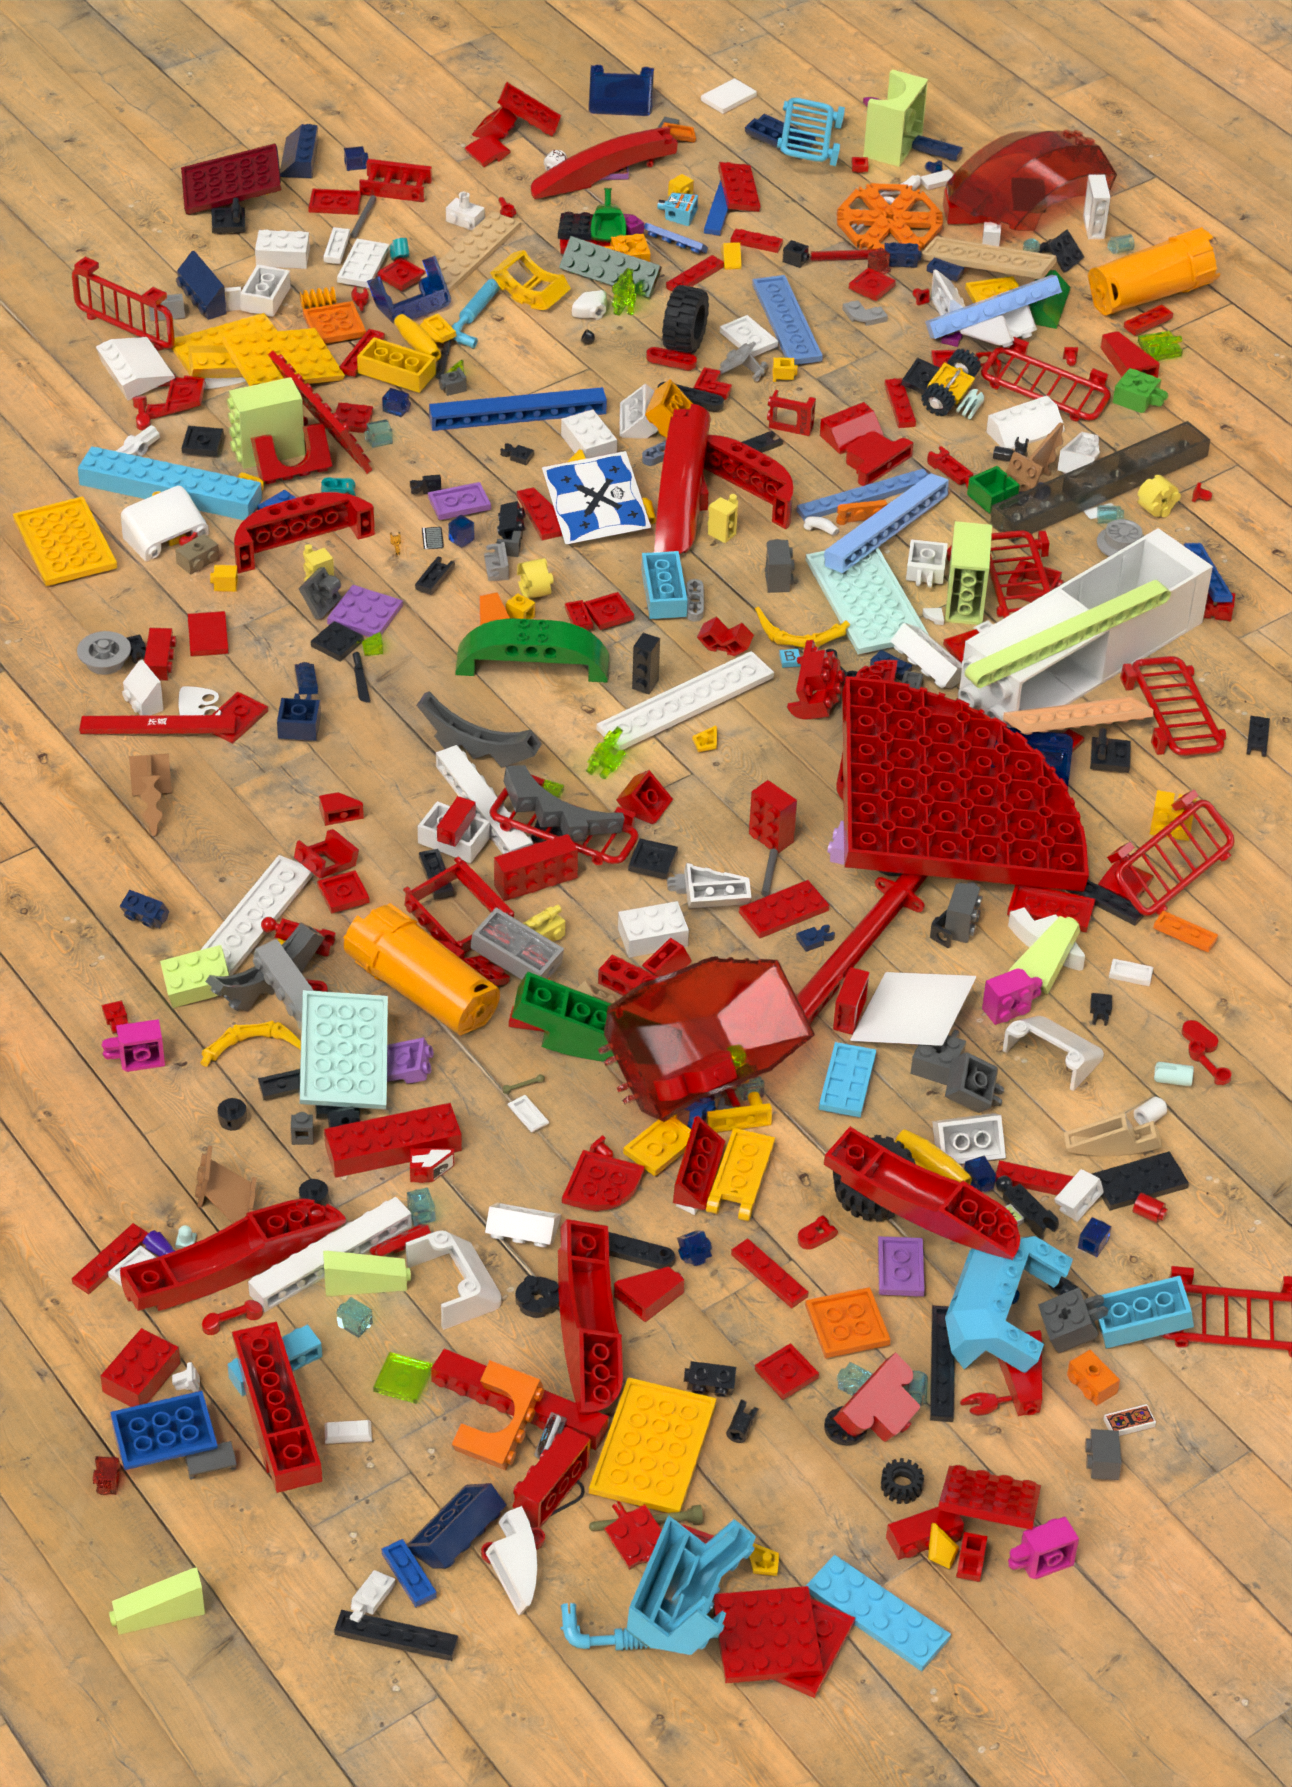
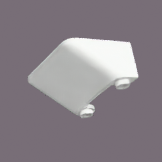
M1025 305L960 330V333L998 346L1003 345V348L1013 345V337L1022 336L1023 339L1032 336L1031 332L1037 330L1029 306Z
M1043 1016L1014 1021L1005 1030L1003 1052L1005 1053L1029 1031L1068 1052L1065 1064L1073 1070L1070 1090L1072 1091L1084 1081L1103 1059L1104 1053L1101 1048Z

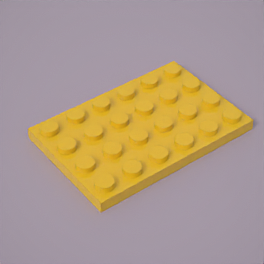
M262 313L176 337L175 345L171 349L191 376L188 346L224 345L222 342L223 336L275 332L277 329L266 314Z
M315 328L223 336L222 339L224 346L249 386L284 379L268 356L272 350L277 355L282 354L287 361L286 365L289 363L296 371L295 374L299 373L305 380L304 384L342 381L345 376Z
M83 496L13 514V520L46 586L118 568L117 561Z
M628 1377L589 1486V1494L637 1506L645 1504L647 1508L666 1513L681 1512L714 1413L717 1398Z

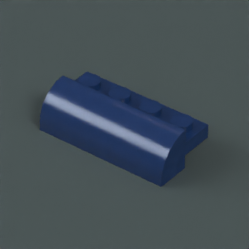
M763 114L759 119L754 118L745 126V133L781 150L777 147L778 138H782L784 122ZM789 131L790 136L816 141L815 136ZM788 139V143L805 147L813 145L812 143ZM787 146L788 149L807 153V150Z

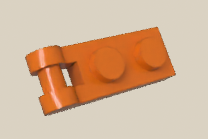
M886 500L840 504L837 507L839 515H837L836 523L845 525L847 522L865 521L884 508L887 502Z

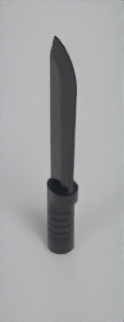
M451 340L445 341L441 350V357L435 374L437 379H441V375L445 374Z
M354 652L352 655L355 664L354 672L358 697L361 701L368 703L370 702V696L359 652Z

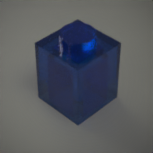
M363 146L344 148V163L347 171L366 169V162L369 158Z
M390 388L382 397L383 412L402 417L411 407L409 393Z
M459 515L448 523L449 541L463 548L475 539L474 522Z
M985 1155L965 1161L964 1170L972 1177L971 1186L981 1192L994 1188L996 1173Z
M1091 1217L1080 1234L1078 1249L1098 1257L1109 1241L1112 1226Z

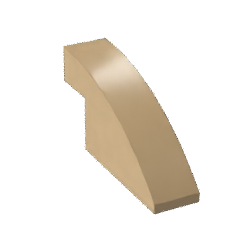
M1125 1113L1064 1132L1067 1151L1077 1154L1119 1156L1146 1152L1162 1147L1159 1130L1154 1121L1132 1127Z

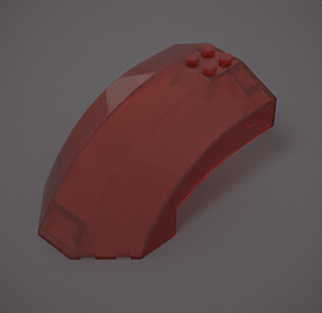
M1025 130L1006 134L985 145L953 174L945 187L947 188V195H949L948 200L973 216L983 215L988 217L987 221L998 225L1001 222L1010 225L1009 229L1015 231H1035L1046 208L1066 199L1086 196L1088 175H1105L1110 193L1117 173L1101 147L1094 143L1095 140L1083 136V133L1079 130Z

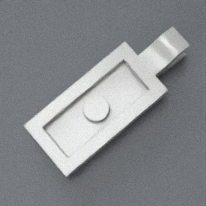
M374 1570L352 1598L351 1610H353L350 1619L360 1622L366 1612L373 1615L395 1586V1578Z

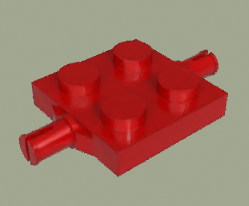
M618 1501L617 1505H612V1508L619 1518L605 1527L604 1531L630 1570L638 1564L649 1562L662 1530L645 1504L633 1511L626 1512L621 1502Z

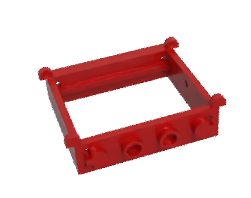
M458 856L454 859L456 864L412 890L408 886L403 889L406 893L404 906L436 940L450 942L464 950V953L472 950V934L461 941H456L419 902L421 899L458 878L490 912L498 908L513 918L514 912Z

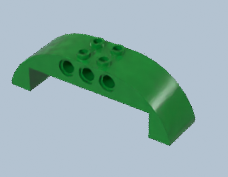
M516 618L494 620L474 628L463 638L458 646L455 675L474 676L476 659L589 665L588 682L607 683L609 652L607 648L591 632L563 621Z

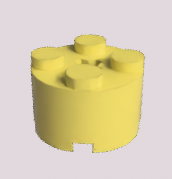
M1155 475L1156 478L1152 480L1149 478L1142 484L1137 494L1139 496L1137 502L1153 516L1165 518L1170 514L1175 503L1180 500L1181 494L1177 487L1163 476Z
M545 558L522 562L517 565V576L521 575V581H518L524 597L533 599L551 594L550 584H553L554 581L552 573H548Z

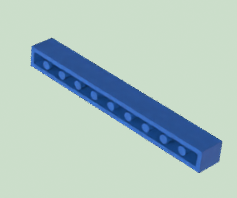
M603 387L433 403L429 404V419L432 431L561 419L594 410L597 415L606 414L607 399Z

